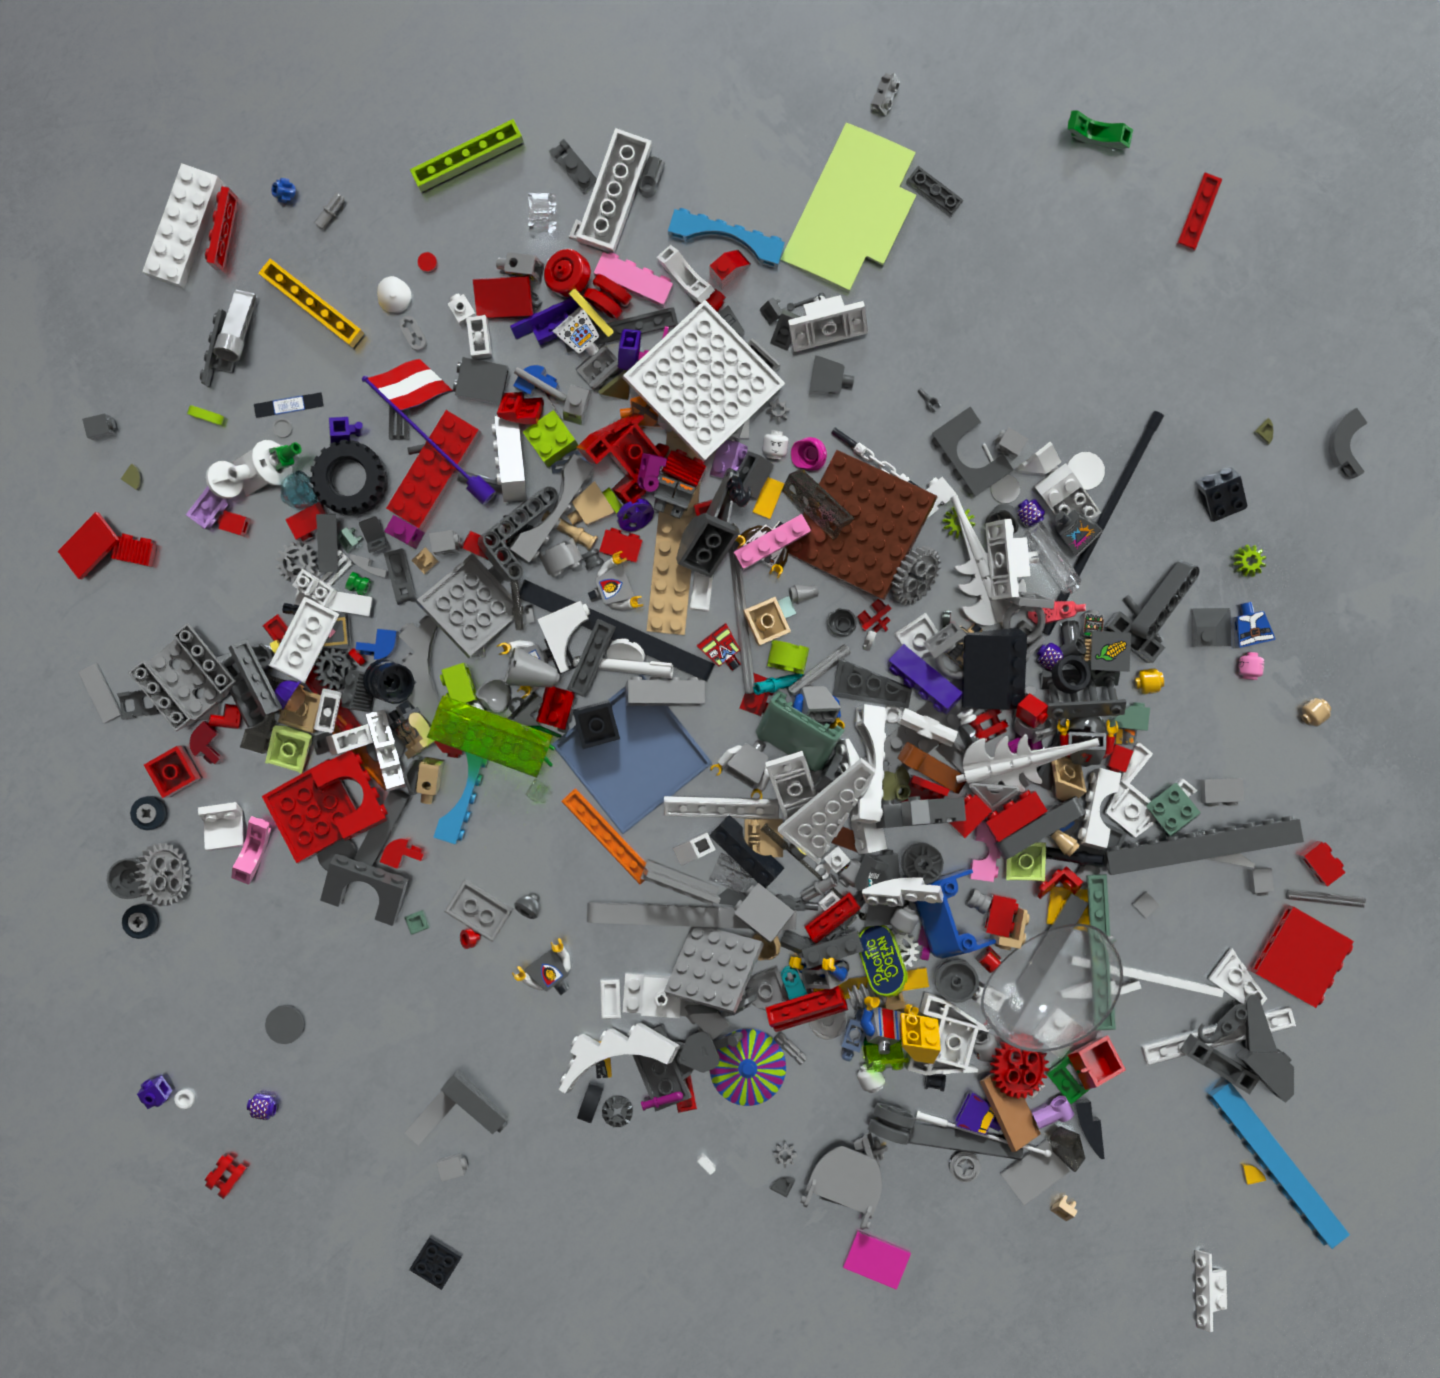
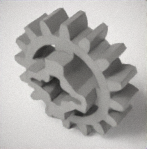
M298 541L296 546L294 542H290V547L283 546L284 552L278 551L281 557L276 558L280 562V564L276 565V568L281 569L279 575H285V580L289 581L291 579V582L294 583L298 576L297 573L302 569L312 574L316 573L313 568L318 567L314 563V561L318 560V557L313 556L315 550H309V545L305 544L303 546V543ZM291 559L298 560L303 566L296 565Z

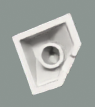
M1049 442L1014 470L1017 473L1044 476L1048 473L1050 475L1059 468L1057 465L1061 463V460L1053 444Z

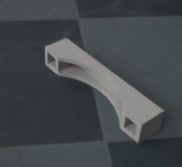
M576 454L569 457L560 471V493L552 512L538 526L516 536L508 548L512 554L525 563L535 561L540 553L538 551L540 546H544L550 539L548 535L552 529L555 530L560 524L561 520L559 518L562 513L566 514L570 509L572 498H577L582 491V488H580L582 483L587 482L591 478L593 473L590 471L593 469V466Z

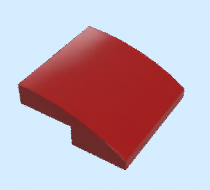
M523 392L504 393L497 411V417L515 423L537 424L544 406L543 397L524 398Z

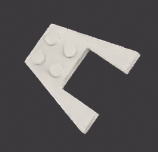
M1136 742L1126 773L1122 772L1118 792L1112 795L1105 810V814L1134 838L1157 821L1146 807L1151 801L1130 784L1153 755L1140 742ZM1183 778L1177 783L1188 797L1198 791Z

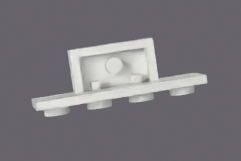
M1196 1250L1197 1328L1213 1332V1312L1227 1309L1226 1270L1218 1269L1212 1271V1254Z

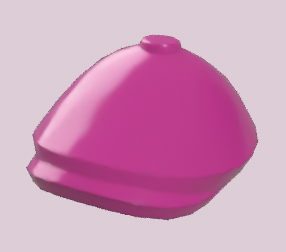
M806 437L792 445L791 459L796 467L807 471H816L825 464L827 451L825 445L819 439Z

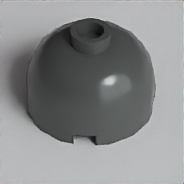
M1100 716L1071 717L1069 719L1068 734L1069 732L1105 733V723Z

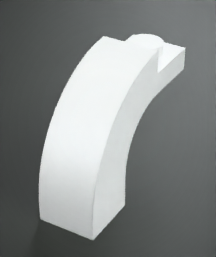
M669 245L656 257L670 276L694 301L702 303L715 291L708 282L692 269L681 253L672 245Z

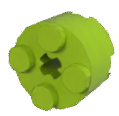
M772 640L767 666L783 671L804 674L809 648Z

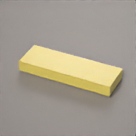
M576 289L568 293L607 337L614 333Z

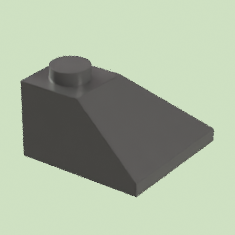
M1230 608L1191 609L1192 647L1231 646Z

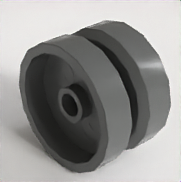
M949 958L942 961L934 974V984L938 992L946 1000L954 1003H962L971 999L979 986L976 970L966 960L960 958ZM956 977L960 978L957 980V984L953 982Z
M876 1103L873 1113L877 1118L870 1120L867 1128L868 1131L895 1143L908 1144L910 1133L906 1129L914 1127L916 1117L899 1108Z

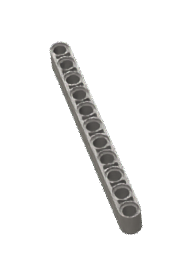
M587 903L588 923L750 929L734 916V907ZM795 910L793 916L782 930H796L797 910Z

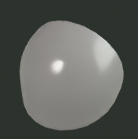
M493 679L479 687L476 697L483 707L497 713L507 708L511 692L509 685L504 684V679Z

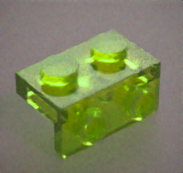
M901 1042L890 1046L889 1054H879L878 1044L863 1047L867 1070H874V1072H882L886 1068L901 1070L904 1068L903 1066L909 1063V1059L904 1058Z

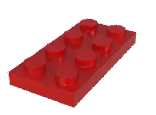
M221 186V191L217 193L216 202L218 206L217 211L215 210L213 213L214 226L209 232L210 246L205 252L206 262L218 271H223L238 198L230 188Z

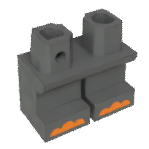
M661 475L659 486L654 495V510L663 513L666 504L672 505L673 509L670 516L680 519L684 511H687L696 488L682 482L678 483L676 480Z

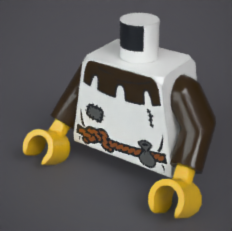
M778 521L773 529L767 525H757L745 530L735 540L739 543L737 549L783 525V523ZM788 546L761 560L771 569L770 575L773 571H776L778 573L777 578L781 576L788 560Z

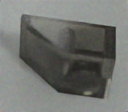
M1059 1126L1056 1132L1052 1133L1050 1137L1052 1151L1072 1171L1076 1172L1086 1159L1080 1134Z

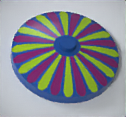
M741 1028L723 1036L726 1037L736 1032L743 1034V1038L738 1042L737 1046L732 1047L728 1045L717 1050L720 1058L719 1064L716 1068L709 1071L714 1087L725 1099L737 1105L753 1106L766 1102L778 1092L785 1078L786 1061L782 1048L768 1033L755 1028Z

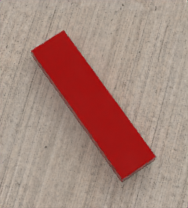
M1206 172L1203 173L1176 245L1192 251L1196 250L1222 178Z

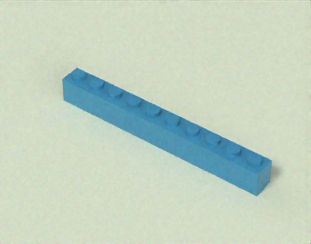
M1225 1079L1208 1093L1211 1096L1209 1101L1216 1109L1220 1108L1223 1114L1221 1116L1228 1124H1233L1236 1128L1233 1131L1240 1140L1244 1138L1247 1142L1245 1147L1252 1155L1256 1154L1259 1160L1257 1162L1264 1170H1269L1271 1173L1269 1177L1274 1184H1280L1283 1188L1281 1193L1288 1201L1291 1199L1294 1202L1293 1208L1300 1216L1302 1214L1307 1219L1305 1223L1311 1231L1316 1230L1319 1234L1317 1239L1323 1246L1328 1245L1333 1249L1350 1235L1232 1083Z

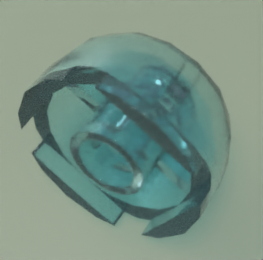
M301 470L292 472L281 483L280 496L282 501L297 510L306 509L317 503V495L314 494L309 485L310 478Z

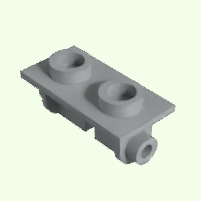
M885 73L882 76L877 89L883 91V93L876 92L871 102V109L875 112H878L880 109L884 116L891 109L895 92L900 87V80L895 73H892V75Z

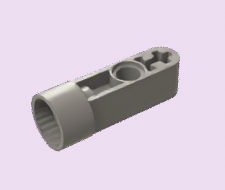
M235 290L221 333L217 336L213 353L217 357L230 362H236L240 359L244 347V337L256 303V294Z

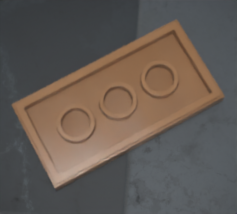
M992 1073L982 1079L980 1083L1011 1151L1016 1152L1041 1133L1025 1098L1020 1097L1017 1099L1001 1093V1088L995 1087L997 1082L992 1081V1078L995 1076Z

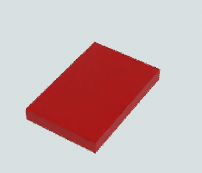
M529 276L473 279L477 316L486 315L487 318L533 315Z
M95 512L58 550V553L75 576L82 580L120 539L101 514Z

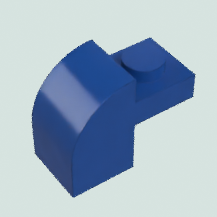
M532 365L523 369L558 390L559 384L556 382V378L549 374L546 377L543 376L546 372L545 367ZM519 376L513 385L515 389L530 397L533 396L537 388Z
M377 629L375 644L356 642L355 650H361L360 654L372 655V652H374V660L386 659L397 648L399 631Z

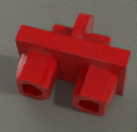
M877 599L870 605L877 613L871 618L864 610L857 616L863 631H866L877 622V625L872 629L876 633L881 628L886 632L888 631L886 624L891 620L888 617L883 620L880 618L892 608L889 604L885 605L880 599Z

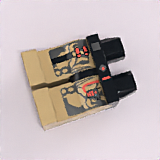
M405 701L388 715L393 721L390 728L392 731L395 730L396 736L405 744L408 749L405 755L410 759L424 751L438 739L423 716L419 714L421 712L419 708L412 709L408 701Z

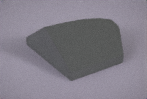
M415 756L403 772L410 795L417 794L419 765L423 756Z

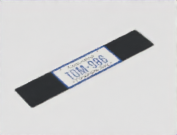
M319 392L254 404L256 418L322 407L324 403L322 393Z

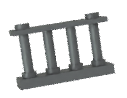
M248 639L228 647L230 653L217 657V659L236 681L230 693L249 728L265 721V716L282 709V706Z
M1077 669L1062 670L1063 677L1067 683L1073 686L1079 683L1080 674ZM1095 670V675L1099 673L1101 670ZM1042 671L1041 689L1050 690L1052 703H1048L1047 719L1124 715L1126 699L1118 700L1115 686H1118L1120 671H1108L1094 681L1091 678L1086 686L1088 687L1090 701L1079 702L1076 692L1070 694L1071 702L1063 703L1059 701L1058 688L1052 680V671ZM1107 686L1110 700L1098 701L1096 687Z

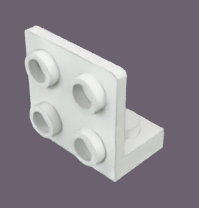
M236 802L198 807V815L204 821L206 851L244 845L243 813L241 807Z

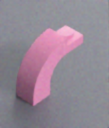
M251 816L248 822L246 839L233 865L231 878L248 885L251 883L268 844L271 828H269L270 823Z

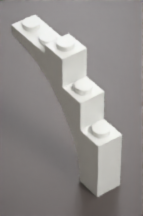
M642 1023L631 1027L628 1032L630 1037L623 1035L613 1028L605 1030L599 1039L601 1043L586 1034L576 1036L571 1043L572 1049L570 1052L576 1055V1057L571 1059L568 1065L570 1067L568 1073L562 1076L559 1082L561 1084L559 1090L563 1093L571 1092L577 1081L588 1069L612 1056L623 1054L642 1055L654 1058L665 1064H670L677 1054L680 1045Z

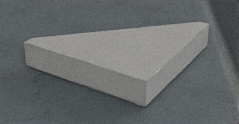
M969 784L970 789L991 810H994L1020 793L1018 786Z

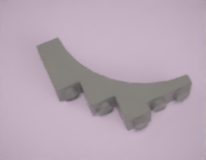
M425 615L419 621L421 624L419 627L412 622L411 624L406 623L400 629L402 633L399 637L414 651L413 654L410 652L403 658L402 661L404 663L402 665L412 672L414 680L417 682L414 684L412 694L407 700L415 708L418 707L421 711L420 713L438 729L447 720L449 711L442 704L431 677V646L438 626L428 615Z

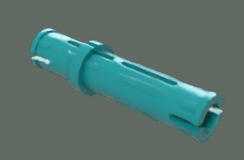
M794 673L779 678L771 677L765 681L754 683L753 691L756 695L766 692L774 693L779 689L791 686L804 674Z

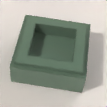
M423 910L404 917L411 935L430 928Z

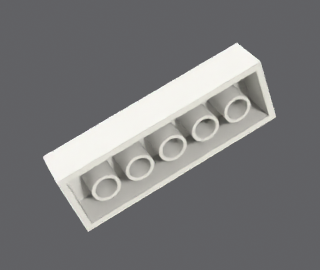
M615 128L577 234L578 242L606 252L615 253L639 186V180L643 175L652 149L651 140Z
M181 163L142 271L147 276L183 289L185 288L213 211L217 193L220 191L223 183L218 176Z

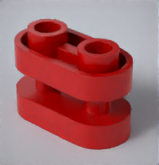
M988 709L976 715L977 718L967 723L976 731L974 734L976 738H985V742L989 741V736L995 733L997 736L1007 731L1006 728L1009 726L1006 719L999 720L997 715L1002 713L999 709ZM991 719L993 725L982 729L980 723Z
M229 1154L226 1157L224 1155L221 1156L216 1163L218 1168L215 1172L211 1171L204 1180L207 1182L205 1186L208 1189L212 1190L215 1186L220 1189L217 1195L223 1200L247 1169L241 1163L238 1167H235L232 1164L235 1158ZM228 1171L232 1175L229 1177L226 1183H224L220 1179L225 1174V1172Z

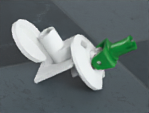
M263 440L257 443L252 450L234 460L233 464L227 461H218L212 464L206 472L207 485L216 496L224 499L238 495L242 488L245 495L249 496L267 484L280 486L288 482L292 476L293 457L301 453V446L297 442H293L289 446H281L274 441Z

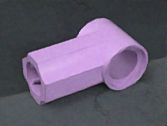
M1065 1096L1054 1098L1051 1101V1105L1032 1113L1040 1129L1056 1121H1069L1074 1116V1112Z

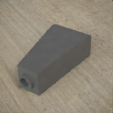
M893 850L881 851L882 854H878L877 857L887 862L889 866L886 871L882 870L877 880L878 883L900 878L898 854L893 853ZM867 903L864 917L865 927L891 925L890 920L896 908L902 906L890 907L883 904L870 905Z
M459 1069L440 1089L491 1134H494L496 1131L500 1133L506 1127L505 1121L508 1117Z

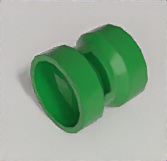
M352 572L346 582L345 589L349 591L355 590L358 595L364 596L370 586L371 579L362 578L358 573Z

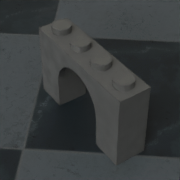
M970 406L932 432L934 437L931 440L937 448L941 446L945 452L942 456L948 464L952 462L955 467L953 472L959 480L963 478L966 483L964 488L968 494H974L976 497L1014 471V469L1003 454L982 468H970L960 461L957 455L959 440L966 433L981 424V421Z
M335 854L329 864L320 901L338 907L345 896L348 883L354 881L365 882L371 885L379 896L375 920L393 926L399 915L409 879L398 874L389 873L381 868L369 866L364 862L352 860L344 855Z

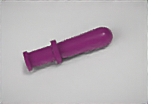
M677 1091L659 1098L655 1096L652 1100L645 1102L641 1101L642 1109L645 1111L652 1107L659 1108L660 1105L681 1101L683 1093Z

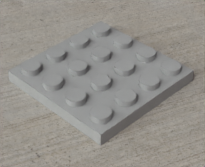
M473 554L468 556L416 600L419 607L468 658L474 655L524 611V608Z
M691 927L664 992L666 995L735 1014L764 944L759 940L711 927Z

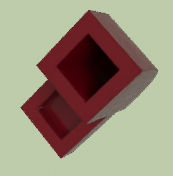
M203 721L191 734L190 749L195 757L204 754L203 758L209 764H220L224 758L211 744L221 734L213 726H209L208 721Z

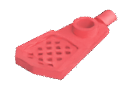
M1055 601L1053 609L1042 608L1045 613V624L1074 617L1077 612L1086 611V604L1077 605L1074 601ZM1069 606V610L1064 612V608ZM1028 611V618L1037 624L1038 617L1036 612Z

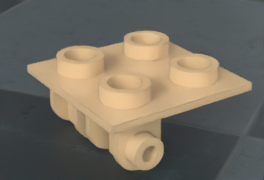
M745 819V841L748 846L761 855L783 857V835L778 832V827L783 823V819Z

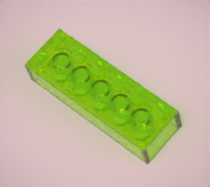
M442 695L427 738L537 778L553 735Z

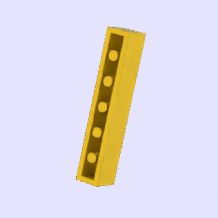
M271 258L258 273L351 348H354L365 334L360 328Z

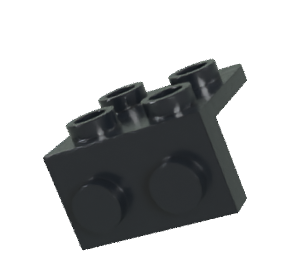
M1232 467L1224 468L1220 472L1204 476L1196 481L1197 487L1206 497L1210 517L1213 521H1218L1247 508L1248 505L1241 476Z

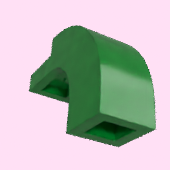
M1078 110L1071 111L1067 129L1072 132L1071 136L1077 140L1108 148H1130L1133 129L1125 123L1095 121Z

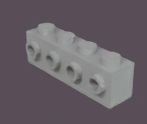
M631 677V680L625 683L626 706H703L705 704V681L699 680L698 677H690L688 680H680V677H672L669 680H661V677H650V680H642V677Z

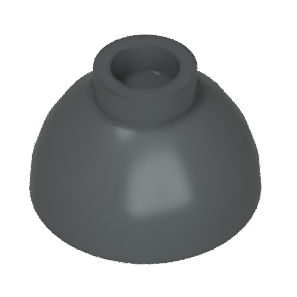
M530 893L528 896L519 898L514 903V907L523 916L529 919H536L539 915V898Z

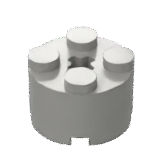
M573 538L569 539L570 543L568 544L564 541L547 549L545 555L542 552L539 553L541 562L548 575L551 574L552 577H555L564 572L563 568L569 566L572 569L581 564L580 560L583 558Z

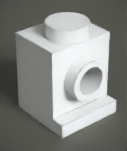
M458 293L449 299L450 302L447 304L460 326L467 323L466 317L477 316L464 294L460 296ZM463 304L464 308L462 310H458L457 306Z

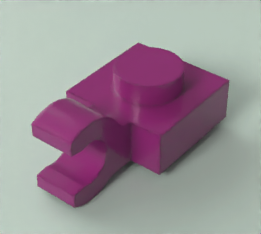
M920 925L917 943L922 945L919 959L928 961L930 947L923 926Z

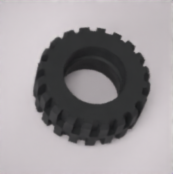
M340 440V443L333 442L329 444L330 447L327 449L324 447L321 450V455L319 457L316 455L314 459L315 465L311 466L310 470L312 472L310 483L313 484L312 490L317 495V499L325 507L339 514L359 515L363 514L365 510H371L372 506L380 501L381 494L384 495V485L387 484V478L385 477L386 469L382 464L381 458L368 446L353 440ZM346 460L360 463L366 472V481L363 488L351 496L339 494L334 489L331 481L332 473L336 466Z

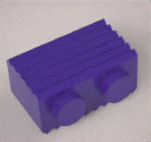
M622 330L618 348V368L628 371L638 362L641 331Z

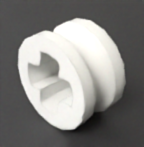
M973 708L966 709L957 715L961 719V725L977 718L973 714Z

